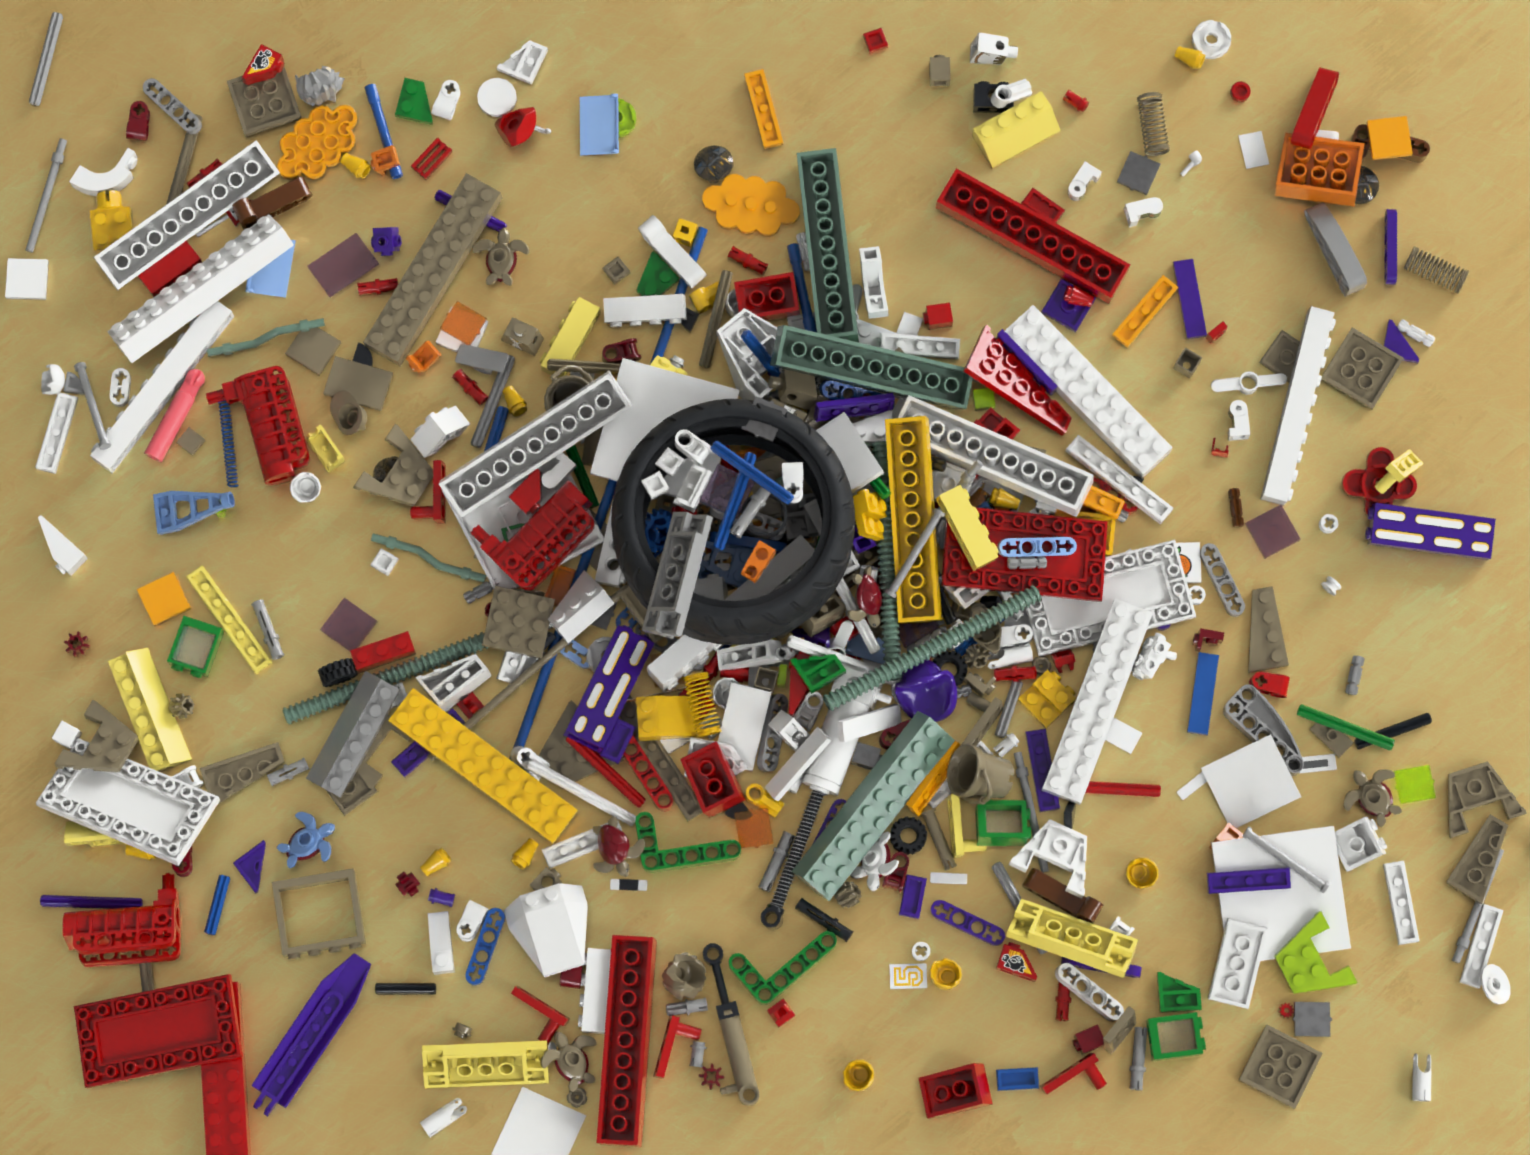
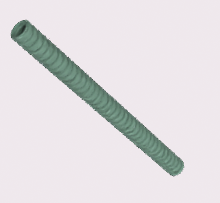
M877 441L872 443L874 448L872 453L884 471V474L880 475L879 478L889 489L886 441ZM889 496L884 499L887 505V517L880 519L884 526V539L879 540V543H877V547H879L877 553H879L878 560H880L878 562V566H880L878 572H880L879 578L881 579L879 585H881L882 606L880 609L882 610L881 616H883L881 628L884 630L882 631V635H884L882 647L885 649L883 650V654H885L883 660H885V663L887 661L890 663L891 659H896L899 653H901L899 649L901 645L898 643L900 640L898 628L900 626L897 624V599L885 593V590L890 588L895 579ZM896 675V678H890V681L900 680L902 675Z
M1031 585L1030 589L1026 588L1024 592L1020 591L1019 595L1014 594L1013 598L1009 597L1007 601L1003 600L1002 604L997 603L996 607L992 606L991 609H986L985 613L982 611L980 615L976 614L974 618H969V621L965 620L963 624L959 623L958 627L954 626L952 630L948 629L947 633L942 632L941 636L937 635L935 639L931 638L930 642L925 641L924 645L920 644L918 648L914 647L913 651L908 650L907 654L902 653L901 657L897 656L896 659H891L890 663L887 661L885 665H880V668H874L873 672L870 670L868 674H863V677L859 676L857 680L853 679L852 683L847 682L846 686L842 685L840 689L836 688L835 692L830 691L829 695H823L827 708L834 711L835 707L839 708L841 704L845 705L846 701L851 702L852 698L855 700L858 695L862 696L863 692L866 694L869 689L872 691L874 687H879V684L883 685L885 681L889 682L890 678L894 679L896 675L900 676L902 672L906 673L907 669L911 670L913 666H919L918 663L923 664L924 660L928 661L930 657L934 658L935 654L940 655L941 651L945 652L947 648L951 649L953 645L957 646L958 642L963 643L964 639L968 640L969 637H974L975 633L978 635L980 631H985V628L989 629L991 625L995 626L997 622H1002V619L1006 620L1008 616L1012 617L1013 613L1017 614L1019 610L1023 611L1024 607L1029 608L1030 604L1034 605L1036 601L1040 602L1041 595L1038 589Z
M480 632L478 636L477 634L472 638L469 636L467 640L462 639V642L456 641L454 645L451 643L449 647L446 645L444 649L438 648V651L433 650L431 654L429 652L425 656L422 654L420 658L415 657V660L409 659L407 663L404 661L402 665L397 664V667L391 666V669L388 670L386 668L385 671L382 672L380 670L378 674L373 673V675L393 685L394 682L399 683V680L405 681L407 677L410 679L412 675L423 674V671L429 672L431 668L434 670L436 666L441 667V664L447 665L449 661L452 663L454 659L457 661L459 657L465 658V655L470 656V653L474 652L476 654V651L480 650L481 652L483 648L488 649L489 647L482 646L484 633ZM355 680V683L349 682V685L346 686L344 684L342 688L331 689V692L328 693L326 691L323 695L320 693L318 697L313 696V699L307 698V701L304 702L302 700L300 704L295 703V706L289 705L287 709L284 707L282 711L287 723L290 725L292 721L298 722V719L303 720L305 716L308 718L311 714L313 716L316 715V712L321 713V710L327 711L329 707L332 709L334 705L340 706L339 703L345 704V701H349L359 681Z

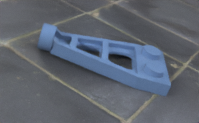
M167 491L153 494L157 534L163 535L180 531L223 509L233 508L235 505L233 494L231 492L207 493ZM208 499L209 508L198 512L196 500ZM178 501H188L190 503V514L178 519L176 503Z
M707 541L706 548H710L712 551L709 561L702 559L700 567L703 566L710 574H719V577L725 579L726 584L739 588L748 580L741 575V571L753 549L727 544L724 550H718L714 548L713 542ZM719 552L732 555L730 567L727 571L722 570L715 564V558Z

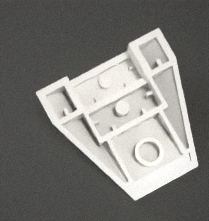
M558 883L523 894L503 910L510 932L544 977L584 965L588 904L581 885Z

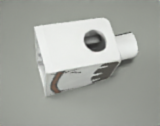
M979 32L970 46V63L1001 65L1007 57L1017 58L1018 47L1008 46L1009 39L1007 37Z

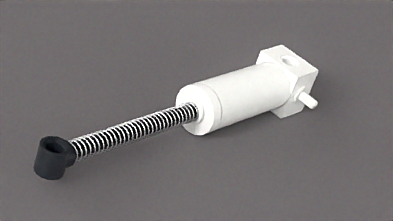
M844 666L846 674L834 681L831 691L835 692L836 688L840 689V686H846L847 682L852 683L853 679L857 680V677H863L865 673ZM879 684L877 688L874 687L872 691L869 689L866 694L863 692V695H858L855 700L852 698L851 702L846 701V704H841L839 708L835 707L834 711L828 709L821 729L831 742L806 769L802 783L809 786L812 793L809 795L810 799H808L809 802L805 806V813L801 817L802 821L798 825V832H796L795 839H793L794 843H792L788 858H786L787 862L783 866L781 878L778 880L779 883L776 884L777 889L774 891L775 894L772 895V902L767 904L766 909L761 913V922L770 930H776L783 924V914L785 911L783 906L786 903L785 900L791 888L790 886L793 884V878L796 877L792 870L802 858L801 856L804 855L803 851H805L804 848L806 847L807 840H809L808 837L810 836L811 829H813V823L815 818H817L818 810H820V804L823 803V796L828 794L838 796L859 739L840 742L838 721L873 711L877 700L890 704L892 696L880 692L882 684ZM770 914H776V922L768 923L767 917Z

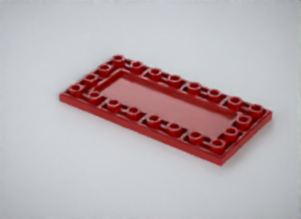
M976 507L979 513L978 519L982 525L986 526L989 532L988 538L996 547L1001 540L1008 538L1071 537L1075 540L1077 548L1071 555L1045 556L1047 559V566L1045 568H1038L1036 566V568L1019 569V567L1017 569H1009L1007 566L1008 557H1003L998 553V558L995 561L973 571L946 520L942 586L1019 594L1020 591L1024 592V589H1030V586L1033 585L1038 589L1041 596L1102 602L1108 521ZM1027 541L1022 544V550L1025 553H1029L1032 550L1031 543ZM1049 541L1043 542L1042 550L1046 553L1050 552L1052 544ZM1066 541L1065 544L1057 545V549L1065 548L1066 552H1068L1071 544H1068ZM1006 542L1002 549L1006 550L1008 554L1009 550L1017 549V545L1009 546L1008 542Z
M231 974L74 1006L85 1088L243 1057Z

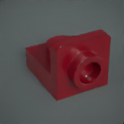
M1200 628L1198 634L1195 633L1193 638V645L1196 646L1195 651L1201 650L1202 641H1206V644L1217 646L1218 643L1221 644L1224 639V632Z

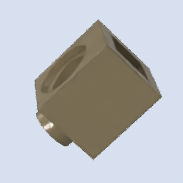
M944 55L930 57V86H950V57H945Z
M546 867L533 880L530 887L534 891L545 888L542 886V880L545 877L553 879L552 885L562 883L559 879L561 875L554 868L549 870Z

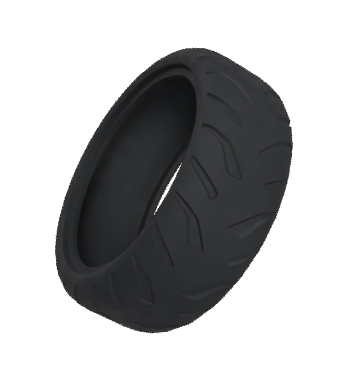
M713 400L690 406L667 417L655 426L631 452L622 468L614 492L611 528L616 557L629 587L640 603L648 609L659 563L655 559L645 536V521L651 498L641 480L658 471L661 472L663 478L667 475L666 472L655 465L667 447L684 458V460L688 458L675 447L677 432L688 430L710 446L715 441H719L723 445H745L768 451L788 463L803 462V478L816 497L822 518L821 535L813 555L805 567L790 582L758 598L742 601H723L707 598L693 592L682 634L703 642L722 645L754 644L783 635L803 624L816 614L834 593L846 571L852 552L855 531L854 500L847 475L835 451L818 432L801 418L788 411L783 415L781 410L760 403L752 405L754 400ZM750 420H754L778 428L774 441L770 442L761 437L756 438L754 434L741 428L746 426ZM681 437L678 440L682 445H687L690 442L687 437Z

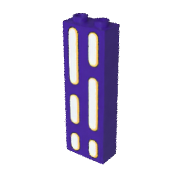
M1374 503L1368 509L1367 519H1370V526L1365 531V539H1368L1367 545L1480 560L1491 559L1496 520L1494 518Z
M625 625L617 626L563 734L564 736L598 753L603 750L654 646V642L648 636L638 635Z

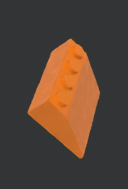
M1285 133L1275 196L1355 207L1365 143L1316 137L1312 148L1307 149L1292 145V133Z

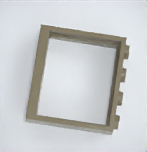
M353 868L272 882L281 949L284 957L298 959L301 954L308 953L309 956H316L325 950H329V953L341 951L342 947L349 946V949H356L362 947L361 944H366L356 873ZM349 880L357 936L289 948L280 892Z

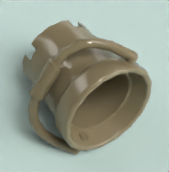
M565 365L550 376L552 383L547 388L544 396L545 410L551 409L594 381L589 373H586L578 366ZM567 370L577 371L583 376L581 378L576 375H565L557 378Z
M964 744L958 747L950 758L947 768L948 787L954 795L963 798L970 804H985L991 797L1004 798L1009 793L1013 782H1009L1010 775L1014 776V768L1010 760L985 753L981 748L971 744Z

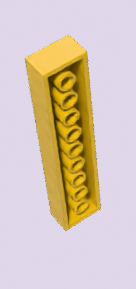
M926 416L885 419L895 578L934 514L929 418ZM936 527L896 592L898 623L942 621Z
M412 688L388 720L390 724L552 844L556 842L578 812L576 808L414 688Z

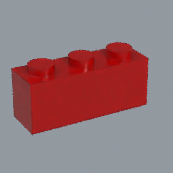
M186 240L139 274L138 277L154 298L163 288L175 283L177 278L186 275L196 264L202 263V261Z
M408 631L350 650L358 674L416 655Z

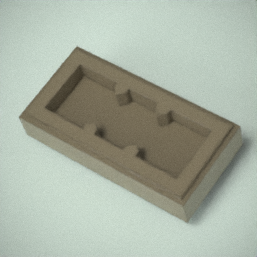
M1315 723L1310 728V731L1338 758L1354 743L1344 733L1319 723Z

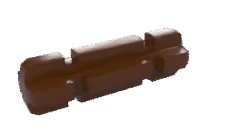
M1232 488L1228 491L1229 498H1231L1229 502L1231 516L1233 517L1232 524L1234 528L1243 527L1244 519L1241 517L1243 515L1241 499H1239L1240 490L1239 488Z

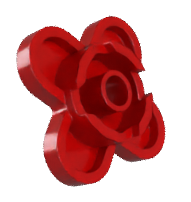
M1378 447L1369 452L1366 458L1365 470H1350L1342 478V488L1347 495L1364 498V512L1366 516L1372 504L1393 505V499H1408L1417 490L1416 479L1414 476L1409 475L1400 483L1396 481L1384 494L1377 491L1375 483L1388 473L1385 468L1395 460L1392 452L1384 447Z

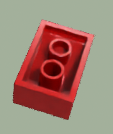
M793 272L734 282L739 312L745 308L764 320H783L790 316L801 315Z
M800 651L793 658H797V660L809 659L811 656ZM790 661L789 715L794 717L809 689Z
M717 741L680 759L700 807L709 818L746 800L739 782Z
M972 1063L919 1078L927 1119L993 1104L984 1064Z

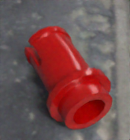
M1068 90L1065 94L1066 97H1063V101L1077 108L1078 112H1084L1089 105L1087 98H1082L1071 90Z

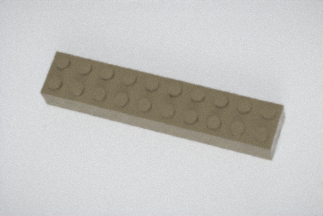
M465 174L363 343L368 349L398 366L402 365L501 202V192L473 176Z

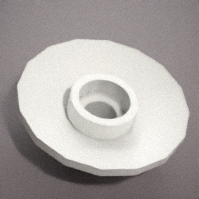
M1494 964L1486 965L1481 972L1483 991L1493 1003L1498 1005L1504 1004L1510 997L1509 980L1499 966Z

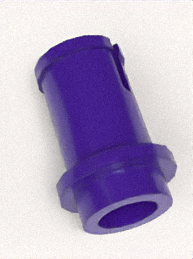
M435 888V890L431 889L428 901H431V904L435 902L452 907L455 894L438 891V888Z

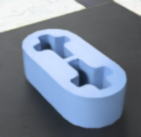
M575 640L570 642L573 644V650L576 651L575 654L571 651L566 653L565 647L560 651L565 658L580 668H589L588 663L582 664V659L578 656V654H581L585 657L588 649Z

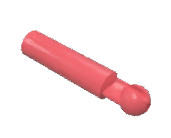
M191 369L186 373L184 382L179 391L176 392L144 452L148 457L158 462H163L195 401L194 398L205 382V376L202 371Z

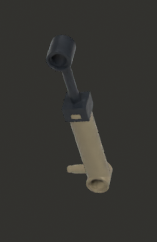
M710 943L703 950V959L713 969L722 1004L716 1006L735 1080V1084L720 1088V1093L723 1095L738 1092L740 1102L743 1105L753 1106L759 1100V1090L736 1001L729 1002L720 967L723 959V950L718 944ZM712 949L717 950L719 953L718 958L715 960H711L707 956V953ZM746 1090H752L755 1093V1097L753 1100L748 1101L744 1099L743 1093Z

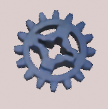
M659 508V510L652 509V514L647 512L645 521V536L651 551L654 553L656 551L663 552L672 518V513L662 508Z

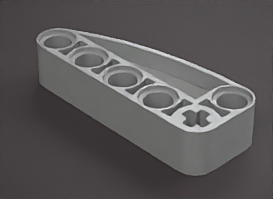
M1322 202L1304 210L1306 220L1343 295L1348 296L1364 289L1367 284L1366 275L1346 236L1325 203Z
M1248 684L1242 686L1224 706V716L1252 743L1259 740V733H1265L1267 736L1271 734L1276 746L1283 750L1282 758L1291 776H1296L1303 769L1304 762L1290 730L1274 707L1254 686ZM1249 691L1252 694V699H1244L1242 692ZM1235 706L1237 708L1236 712L1230 713V707L1233 708ZM1243 720H1251L1253 722V727L1246 728L1243 724ZM1289 761H1295L1298 764V770H1291L1288 766Z

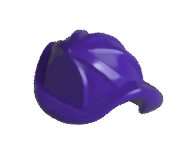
M924 660L923 664L918 663L919 666H913L911 670L907 669L906 673L902 672V678L899 682L895 683L894 691L900 707L911 719L919 711L931 717L935 722H939L953 713L957 703V686L954 676L950 671H942L934 662Z

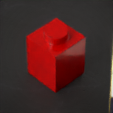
M950 302L926 306V311L923 313V322L928 324V330L952 327L953 317Z

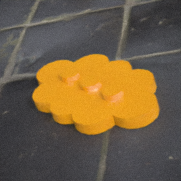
M321 105L313 108L308 118L299 119L294 124L293 132L284 134L280 139V150L283 153L277 164L280 175L284 179L294 180L303 174L308 179L314 180L322 177L327 167L336 166L341 161L342 153L351 151L355 146V135L352 132L358 120L355 110L348 105H340L332 111L327 106Z
M730 174L723 179L721 186L712 185L707 187L702 195L704 207L709 211L716 212V221L720 227L724 229L737 227L743 234H752L757 231L763 236H773L779 231L781 224L791 225L800 216L799 205L794 200L786 198L785 187L780 182L770 181L765 183L758 176H751L745 180L741 175Z

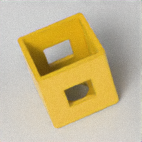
M679 218L672 238L679 244L692 247L698 230L697 224Z

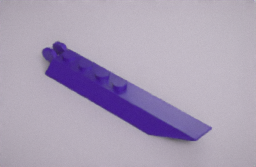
M354 953L320 982L251 1085L262 1092L253 1105L255 1109L262 1105L266 1096L272 1099L264 1112V1115L267 1117L277 1103L284 1108L288 1106L355 1006L371 967L369 962Z

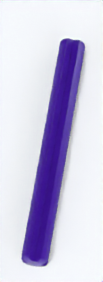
M41 895L40 905L43 907L116 909L143 906V900L141 898Z

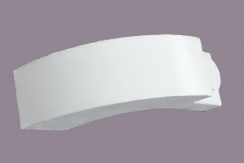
M127 148L115 168L106 173H94L80 165L69 182L74 189L91 196H97L102 191H105L108 195L109 190L119 192L134 178L129 170L134 169L138 157L135 151Z
M879 246L860 248L862 284L869 319L888 317Z

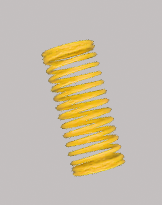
M708 672L696 673L683 678V681L686 682L684 685L688 686L685 690L688 691L686 694L690 695L687 699L690 700L688 703L692 704L689 708H692L691 713H694L692 714V717H694L693 722H696L694 726H698L695 728L698 731L696 737L709 736L722 731L720 725L698 729L720 722L714 721L699 724L704 721L717 719L718 716L696 720L718 713L712 712L697 715L702 712L715 710L716 707L694 711L715 705L716 703L695 706L700 703L713 701L714 698L693 702L701 698L711 697L713 694L690 698L712 691L710 689L691 693L696 690L709 688L711 685L688 689L709 683L710 681L708 680L689 684L709 678Z

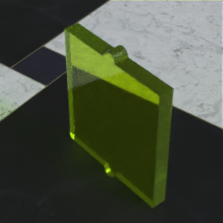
M1429 765L1394 771L1395 789L1398 790L1400 804L1436 798L1433 785L1435 780L1432 779Z

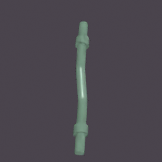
M324 319L301 320L296 324L276 327L254 340L235 344L225 343L220 347L207 349L208 357L221 354L226 356L236 351L256 348L278 335L297 331L307 332L310 331L309 329L325 326Z
M372 534L371 541L386 545V548H397L415 553L437 570L461 576L460 578L465 580L472 579L483 583L486 580V575L474 572L471 568H460L440 562L420 546L399 541L396 537Z

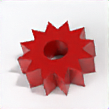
M1290 1003L1281 1004V1007H1279V1013H1281L1280 1016H1283V1019L1285 1017L1289 1019V1016L1292 1017V1014H1294L1293 1005L1290 1006ZM1285 1008L1289 1010L1288 1013L1284 1011Z

